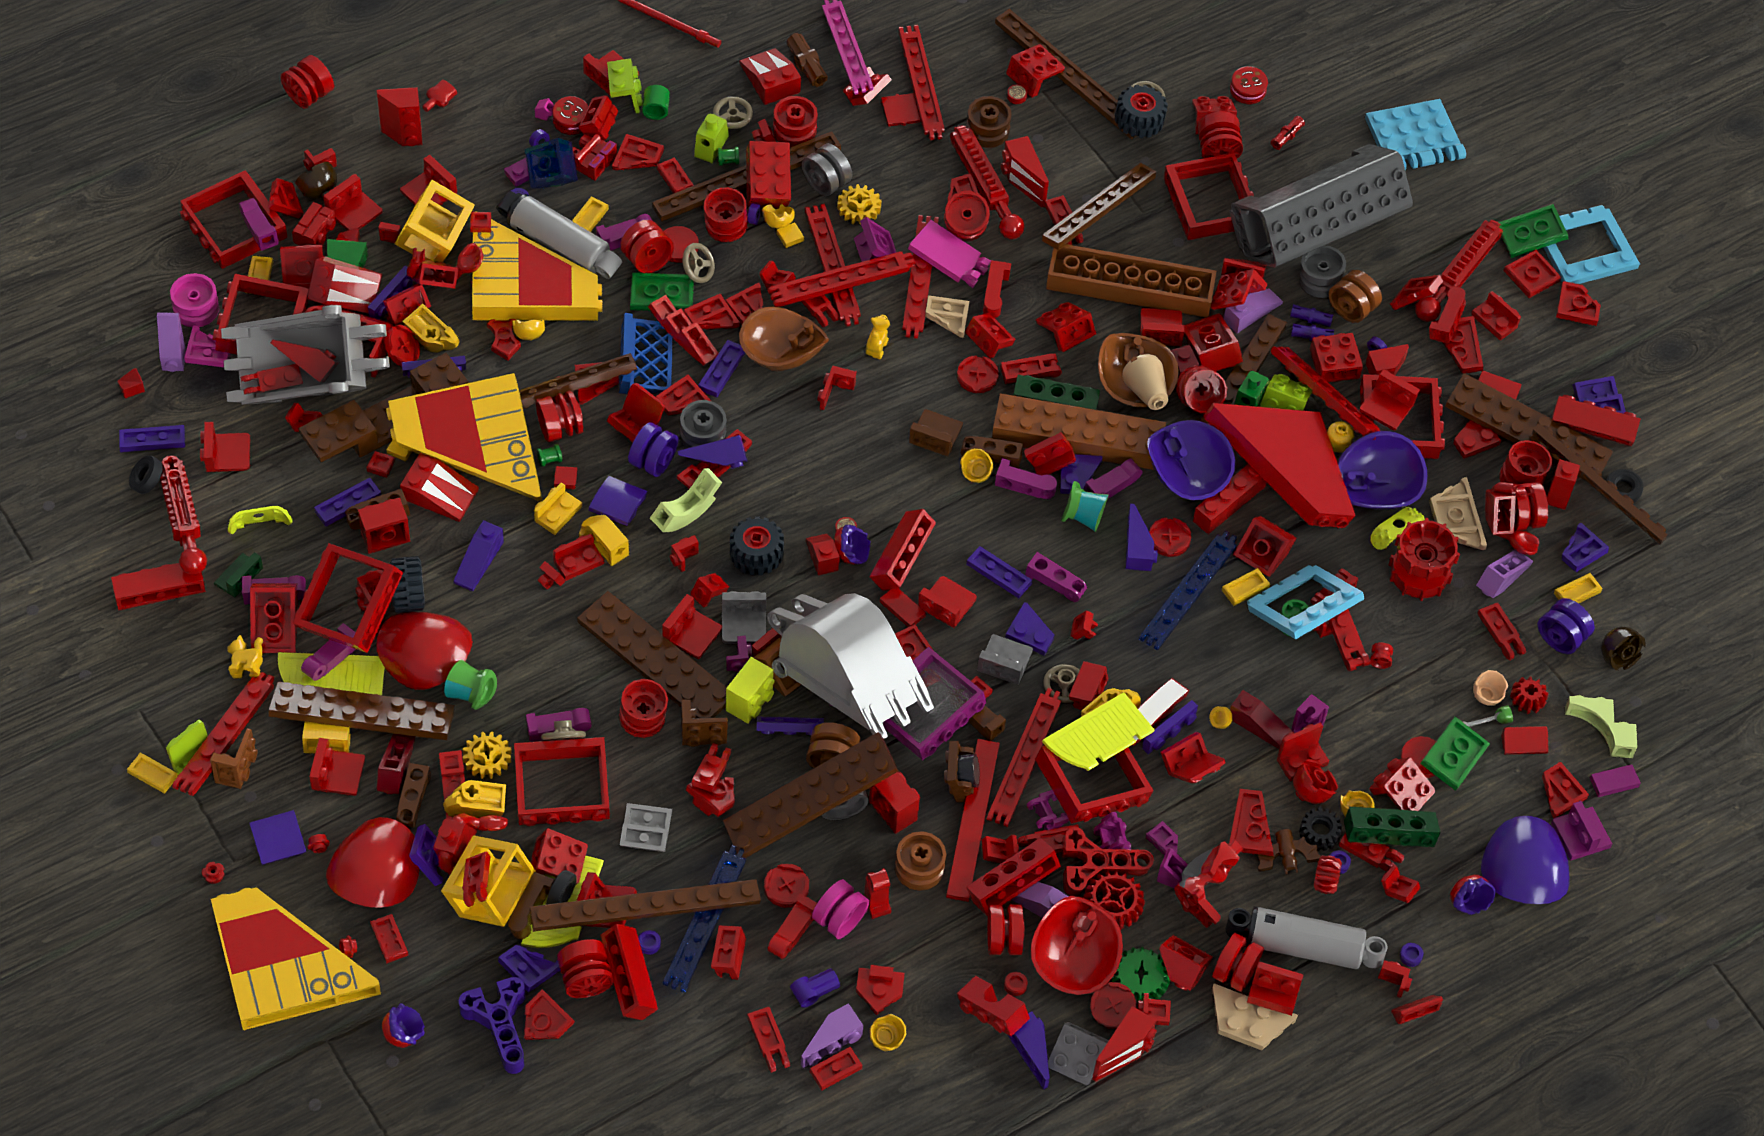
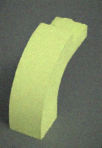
M709 468L703 469L694 484L684 495L674 501L661 502L650 519L662 532H673L687 526L712 505L716 499L713 495L722 482Z

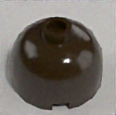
M323 162L311 167L313 171L308 174L304 172L296 179L295 183L304 196L309 199L321 198L324 200V195L336 187L338 182L337 174L329 162Z
M1620 626L1612 629L1605 635L1602 641L1601 652L1604 660L1615 670L1621 667L1624 670L1629 669L1641 658L1643 654L1640 652L1642 646H1646L1645 638L1630 627Z

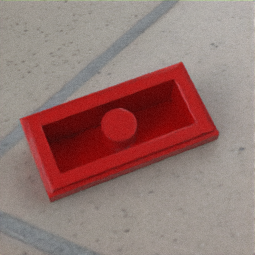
M1546 726L1506 727L1503 729L1501 738L1504 755L1548 753V729Z
M1430 995L1394 1008L1391 1011L1396 1022L1403 1024L1438 1011L1443 998L1442 996Z

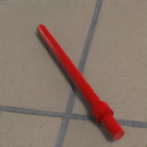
M617 0L696 37L697 41L706 42L717 48L721 45V40L710 36L708 32L702 29L697 30L635 0Z

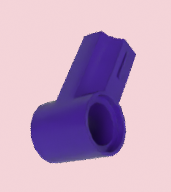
M830 968L810 978L805 976L795 980L790 985V989L800 1006L805 1008L814 1004L820 996L839 988L840 982L835 971Z

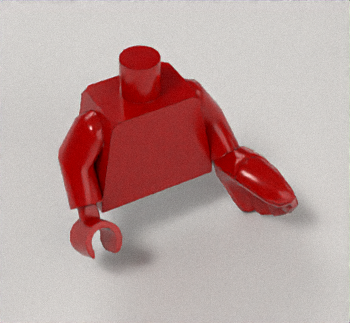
M475 243L468 244L459 254L457 265L454 267L443 262L425 260V249L417 251V248H413L412 259L407 267V275L412 277V280L418 284L455 288L457 280L463 273H472L478 270L483 261V251Z
M1499 482L1492 489L1486 490L1485 519L1493 535L1509 540L1511 546L1519 553L1534 555L1538 551L1539 539L1526 531H1514L1515 493L1519 497L1531 495V493H1527L1525 487H1530L1531 484L1523 483L1516 485L1514 483Z
M465 813L452 817V820L444 819L434 844L439 867L450 875L473 835H476L477 830L496 831L505 829L508 819L496 815L476 818Z

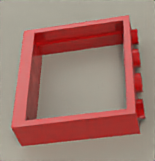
M1235 153L1165 166L1164 181L1187 240L1235 231L1231 217L1196 223L1180 183L1182 179L1228 171L1239 200L1248 196H1254L1253 192L1248 188V179L1246 175L1243 176L1241 162L1237 161Z
M246 170L180 201L182 211H180L181 217L184 221L190 223V229L194 235L200 237L199 240L202 247L210 251L209 254L214 263L217 262L222 269L261 250L254 237L221 252L194 213L244 190L250 199L254 198L270 225H273L275 228L278 242L288 238L285 223L276 211L268 208L269 201ZM271 237L263 238L262 243L269 242Z
M235 274L233 281H229L227 286V293L229 295L223 299L222 309L224 311L219 313L217 320L219 328L214 329L212 340H216L215 350L237 355L236 339H222L221 329L228 326L238 291L296 302L294 315L305 313L309 300L307 299L309 288Z
M1363 374L1360 384L1361 405L1375 388L1379 375ZM1397 376L1420 389L1419 393H1430L1433 441H1411L1418 447L1424 458L1438 459L1441 450H1444L1445 439L1441 438L1444 422L1440 421L1443 405L1439 404L1442 388L1438 387V378ZM1365 415L1367 418H1369V419L1374 423V420H1373L1372 418H1370V417H1368L1367 415Z
M328 543L327 548L322 553L318 568L313 573L312 581L304 593L303 601L294 615L293 624L306 632L368 653L403 572L394 565ZM339 556L383 570L353 638L310 623Z
M604 737L514 743L519 825L534 826L543 823L554 825L559 822L579 823L586 820L603 821L604 819H610ZM599 756L602 805L525 810L522 762Z
M1045 745L1041 746L1035 760L1071 824L1080 821L1087 822L1091 818L1098 816L1105 817L1111 812H1124L1128 808L1135 806L1141 807L1142 804H1146L1149 801L1154 790L1128 747L1114 756L1134 790L1081 804L1057 761L1062 759L1051 752Z

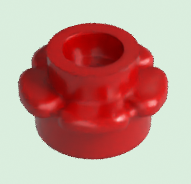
M317 834L308 839L309 845L307 847L314 853H322L327 850L330 841L327 840L325 834Z
M209 862L202 869V876L208 883H219L224 877V867L220 863Z
M349 935L346 938L340 939V951L347 957L352 958L354 953H357L356 940H351Z

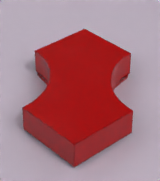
M491 319L487 323V328L495 335L491 351L509 361L521 347L520 341L513 335L512 321H516V319Z

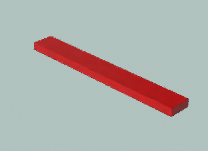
M977 740L975 754L979 761L980 782L978 787H974V793L966 796L946 898L969 902L970 894L967 886L973 882L1000 743Z

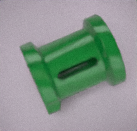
M738 146L734 147V149L718 148L719 166L725 163L739 165Z
M558 443L554 444V447L543 450L538 448L536 450L541 467L555 461L562 462V453Z

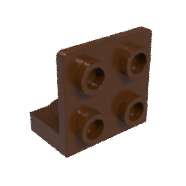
M924 409L918 423L913 422L910 428L909 443L948 457L963 427V422Z
M681 700L682 745L696 747L706 744L712 745L714 743L719 746L727 743V718L696 719L695 708H691V701Z

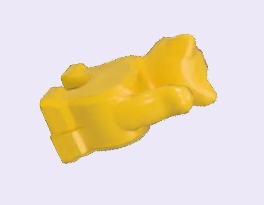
M883 314L871 318L874 327L868 338L865 351L867 355L877 359L882 358L884 353L883 346H886L889 341L887 328L890 326V322L887 316Z
M239 635L228 646V652L232 654V664L228 670L233 678H242L243 670L250 671L249 676L251 678L260 675V666L263 662L262 638L258 637L255 640V648L247 649V644Z

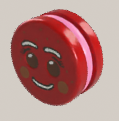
M1255 67L1239 68L1232 75L1230 84L1231 95L1243 104L1260 102L1266 95L1268 86L1267 76L1263 71Z
M574 96L559 99L552 109L555 128L561 133L568 135L581 133L578 127L585 115L588 104L583 99Z

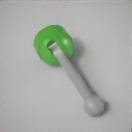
M1506 705L1498 708L1494 716L1468 723L1463 721V723L1468 727L1497 720L1501 724L1513 722V715L1510 707Z

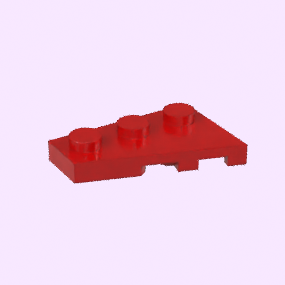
M1474 316L1462 317L1458 322L1450 343H1444L1462 374L1482 371L1483 362Z
M1240 789L1230 842L1235 839L1243 847L1241 851L1243 853L1274 856L1262 791Z

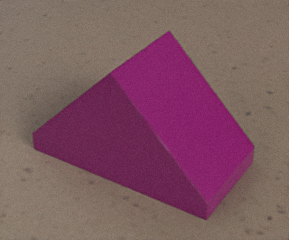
M1168 848L1160 865L1157 882L1175 888L1182 881L1181 873L1188 864L1172 848Z

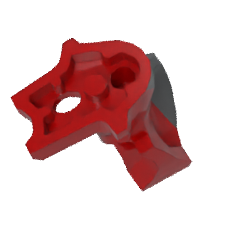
M1235 839L1229 844L1225 841L1221 842L1217 847L1204 852L1192 860L1181 873L1182 881L1174 889L1176 896L1183 906V910L1194 915L1206 928L1212 923L1217 924L1220 921L1221 915L1206 900L1204 886L1208 883L1224 882L1231 868L1239 861L1240 857L1238 854L1243 850V847Z

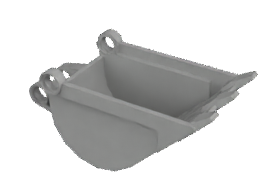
M341 305L323 306L322 310L239 323L235 324L234 327L221 329L222 339H236L237 358L224 360V370L239 371L240 390L226 392L227 402H238L241 405L276 403L290 398L342 394L366 389V372L390 367L388 356L378 359L364 358L362 341L387 336L386 324L361 326L360 315L343 313ZM272 339L323 350L329 349L337 356L335 359L340 362L325 382H318L299 366L303 381L302 385L244 395V389L259 385L257 379L241 382V376L296 364L270 343Z
M854 593L844 594L830 603H825L810 596L800 594L791 600L793 608L798 614L780 607L768 613L767 619L769 624L782 636L779 658L772 662L774 673L779 678L790 676L870 730L873 735L879 732L883 739L888 737L882 722L892 716L902 727L909 724L911 721L906 708L915 702L925 713L934 708L928 695L929 692L911 657H906L889 622L881 610L869 599Z

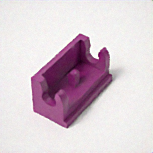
M1311 694L1296 710L1291 730L1296 733L1309 724L1315 725L1320 722L1324 726L1329 706Z

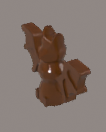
M1283 829L1275 833L1277 843L1272 845L1274 856L1258 855V860L1260 861L1258 871L1273 869V862L1280 855L1283 858L1282 865L1284 866L1285 874L1287 875V871L1295 870L1298 873L1297 859L1294 856L1296 852L1302 854L1308 863L1318 862L1321 856L1317 852V845L1308 844L1304 837L1300 840H1293L1292 831Z

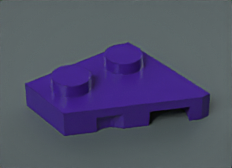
M1075 454L1076 462L1061 469L1060 493L1070 494L1074 481L1078 482L1081 489L1085 490L1086 482L1092 479L1097 467L1101 465L1102 456Z
M1579 523L1574 536L1569 541V545L1562 553L1561 560L1575 572H1578L1607 554L1609 547L1587 527Z
M1024 602L1006 632L1005 638L1033 648V651L1045 656L1055 635L1028 603Z
M423 824L417 828L409 857L433 885L437 886L443 882V877L437 873V866H439L438 857L434 851L437 837L426 824Z
M515 945L499 956L498 962L513 977L520 978L524 982L525 990L528 993L560 971L558 961L554 963L543 958L544 955L530 952L519 945Z

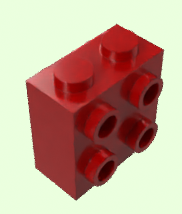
M1353 333L1313 337L1310 352L1316 372L1327 382L1360 378L1363 365Z

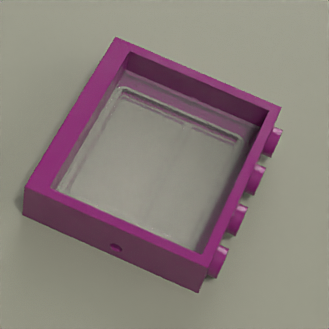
M930 647L916 657L913 663L929 692L928 695L934 708L925 713L915 702L906 708L911 721L909 724L902 727L894 716L882 722L884 728L922 761L927 756L934 754L937 747L944 741H948L958 728L966 725L969 718L975 713L980 712L986 704L984 692Z

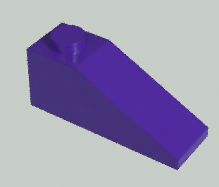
M740 435L678 451L680 457L726 467L731 466V469L743 467V463L748 462Z
M1130 504L1125 569L1151 571L1152 564L1157 563L1158 550H1154V540L1135 504Z
M483 520L470 542L453 581L454 584L474 591L504 543L503 528Z
M1031 1011L1028 1013L1030 1019L1012 1036L1008 1035V1037L1044 1090L1048 1087L1049 1082L1045 1026L1039 1017L1036 1018Z

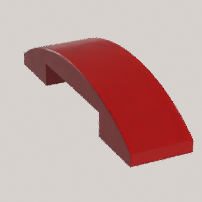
M738 429L725 438L740 435L745 452L752 445V441ZM701 461L696 466L691 464L677 475V479L690 489L703 469L709 468L718 478L731 466L726 467Z
M461 750L439 753L444 801L455 789L465 782ZM446 812V819L452 820L454 816H449Z

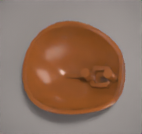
M764 307L751 313L742 324L739 332L743 351L756 364L771 371H784L801 366L819 353L829 341L826 333L810 319L780 307Z
M1117 333L1107 336L1100 348L1098 359L1099 378L1106 392L1124 404L1134 407H1148L1125 384L1122 374L1124 367L1129 361L1132 363L1137 360V356L1150 354L1156 356L1163 365L1167 395L1169 396L1173 392L1178 380V363L1171 350L1164 344L1141 335Z

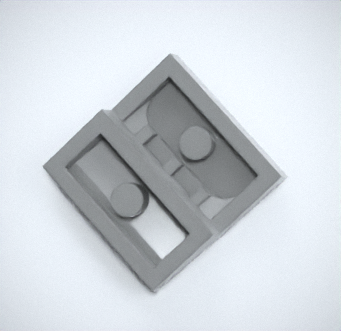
M627 803L620 846L665 852L672 809Z

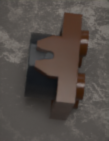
M949 741V750L945 752L946 763L948 764V770L944 771L945 783L949 784L950 794L954 795L956 802H965L966 796L973 794L974 787L979 786L980 768L978 757L974 753L973 748L961 747L958 741Z

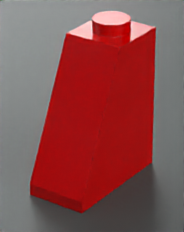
M1559 459L1547 494L1548 505L1563 510L1566 509L1580 465Z

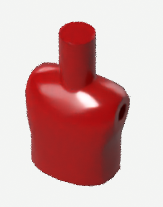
M441 80L427 91L426 95L429 100L422 106L423 110L428 112L435 105L445 107L457 95V90L447 81Z

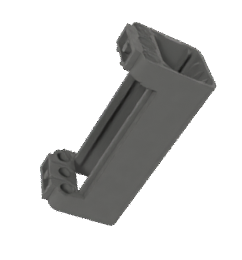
M1367 144L1353 150L1352 157L1317 173L1259 198L1248 196L1232 203L1231 210L1229 211L1239 248H1242L1247 259L1271 267H1277L1411 208L1413 200L1404 163L1399 152ZM1262 218L1264 219V222H1265V226H1266V229H1267V233H1268V237H1269L1270 244H1268V241H1267V237H1266V233H1265V230H1264Z

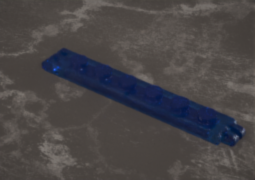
M1225 531L1222 536L1216 535L1139 637L1140 641L1143 642L1148 636L1146 644L1151 646L1154 641H1157L1154 649L1159 650L1235 550L1236 544L1234 543L1237 536L1232 535L1227 540L1230 535L1228 531Z
M735 845L731 846L729 852L724 851L709 885L737 882L746 862V858L742 857L743 849L740 848L738 855H735L737 848ZM724 908L695 912L664 978V986H668L671 979H673L671 988L676 990L681 982L680 992H686Z

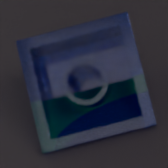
M556 138L525 149L531 188L557 187L578 181L572 142Z

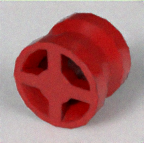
M1383 642L1373 644L1371 648L1373 655L1370 658V664L1379 669L1389 668L1392 665V658L1390 656L1393 654V647Z

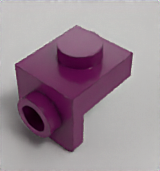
M746 635L737 636L738 655L726 657L727 671L740 672L749 660V657H752L751 644H747Z

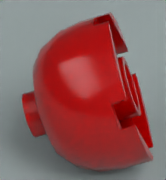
M1307 759L1297 768L1293 777V785L1297 797L1302 801L1312 804L1326 802L1338 789L1337 782L1329 770L1324 772L1320 768L1322 764L1316 760Z

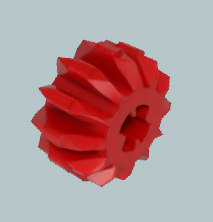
M1531 676L1527 680L1522 677L1519 679V682L1513 684L1510 698L1513 699L1512 706H1519V711L1524 709L1527 714L1531 710L1537 713L1540 708L1543 709L1545 707L1546 700L1548 699L1546 685H1540V679L1533 681Z
M1322 855L1319 858L1314 881L1316 891L1324 894H1334L1337 891L1342 865L1340 859L1329 855Z

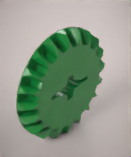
M1133 947L1128 951L1124 950L1119 967L1111 978L1112 982L1127 986L1134 994L1136 1003H1138V1000H1143L1144 993H1149V999H1159L1167 991L1170 984L1161 955L1154 953L1152 949L1146 950L1143 947L1140 949ZM1142 965L1143 973L1147 975H1144L1140 985L1139 975L1135 973L1139 972Z

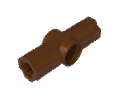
M792 34L787 39V46L794 55L798 70L805 73L812 86H822L827 81L828 76L820 65L816 50L809 47L802 34Z

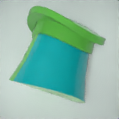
M1074 481L1061 521L1065 522L1068 518L1071 520L1075 519L1096 532L1109 495L1086 492L1081 489L1078 482Z
M459 660L448 674L444 693L448 698L466 700L472 703L471 708L477 710L487 704L495 694L497 678L490 669L478 671L464 660Z

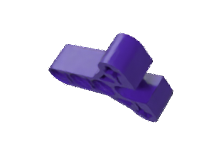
M517 977L496 982L500 1000L495 1004L486 1002L481 987L462 993L459 997L460 1015L466 1020H475L490 1029L504 1069L511 1074L521 1072L524 1068V1054L512 1019L518 1005L522 1004L525 1000L524 982ZM499 1016L504 1017V1019L501 1021L494 1020L496 1017ZM503 1037L511 1038L509 1041H502L501 1039ZM511 1057L519 1058L517 1061L514 1062L508 1060Z

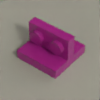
M867 217L860 221L863 232L854 237V241L862 262L896 253L891 234L888 230Z
M1582 801L1573 803L1569 814L1555 818L1551 822L1560 837L1570 861L1609 849L1612 846V842L1593 806L1585 809Z

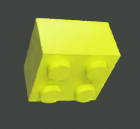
M751 657L726 688V711L747 724L752 718H756L761 712V706L765 701L769 702L774 694L773 669Z

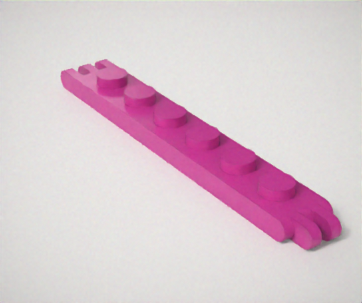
M824 0L825 5H822V9L854 95L859 94V88H861L862 93L866 92V86H868L870 91L874 90L841 0H832V3H829V0Z

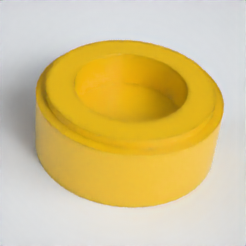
M1222 706L1213 708L1209 716L1211 725L1219 729L1227 728L1232 722L1231 711L1227 707Z

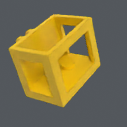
M431 180L419 197L395 245L413 254V248H417V251L425 249V260L443 262L452 250L475 205ZM434 192L460 206L462 209L459 214L456 215L433 202L431 198Z
M473 835L441 892L460 918L504 927L535 869L518 844ZM489 849L505 853L501 859H497ZM487 851L491 856L488 885L486 888L487 899L484 902L478 901L476 892H474V905L467 907L463 901L462 889L466 859ZM514 856L516 857L519 863L512 862Z

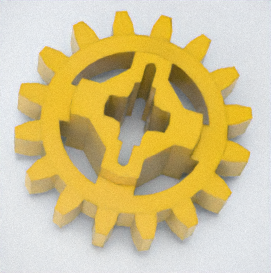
M857 184L855 189L849 186L848 191L842 190V195L838 196L837 209L840 216L845 215V221L851 219L852 224L859 221L861 225L860 221L865 217L877 219V214H880L882 201L879 199V193L874 194L873 188L867 190V185L860 188L859 184Z
M481 732V737L479 738L473 735V742L466 741L467 747L463 748V763H466L467 771L472 769L473 776L480 773L481 779H483L485 774H489L490 779H492L493 773H497L500 776L501 769H508V763H511V747L508 746L507 740L502 741V735L494 737L493 732H490L489 736H486L484 732ZM485 751H487V754L489 755V759H487V755H485Z

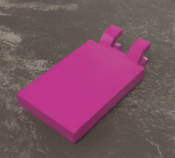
M932 220L928 222L908 247V250L959 283L962 279L972 288L977 284V279L980 275H984L988 271V266L991 264V260L985 257L979 258L981 255L979 251Z

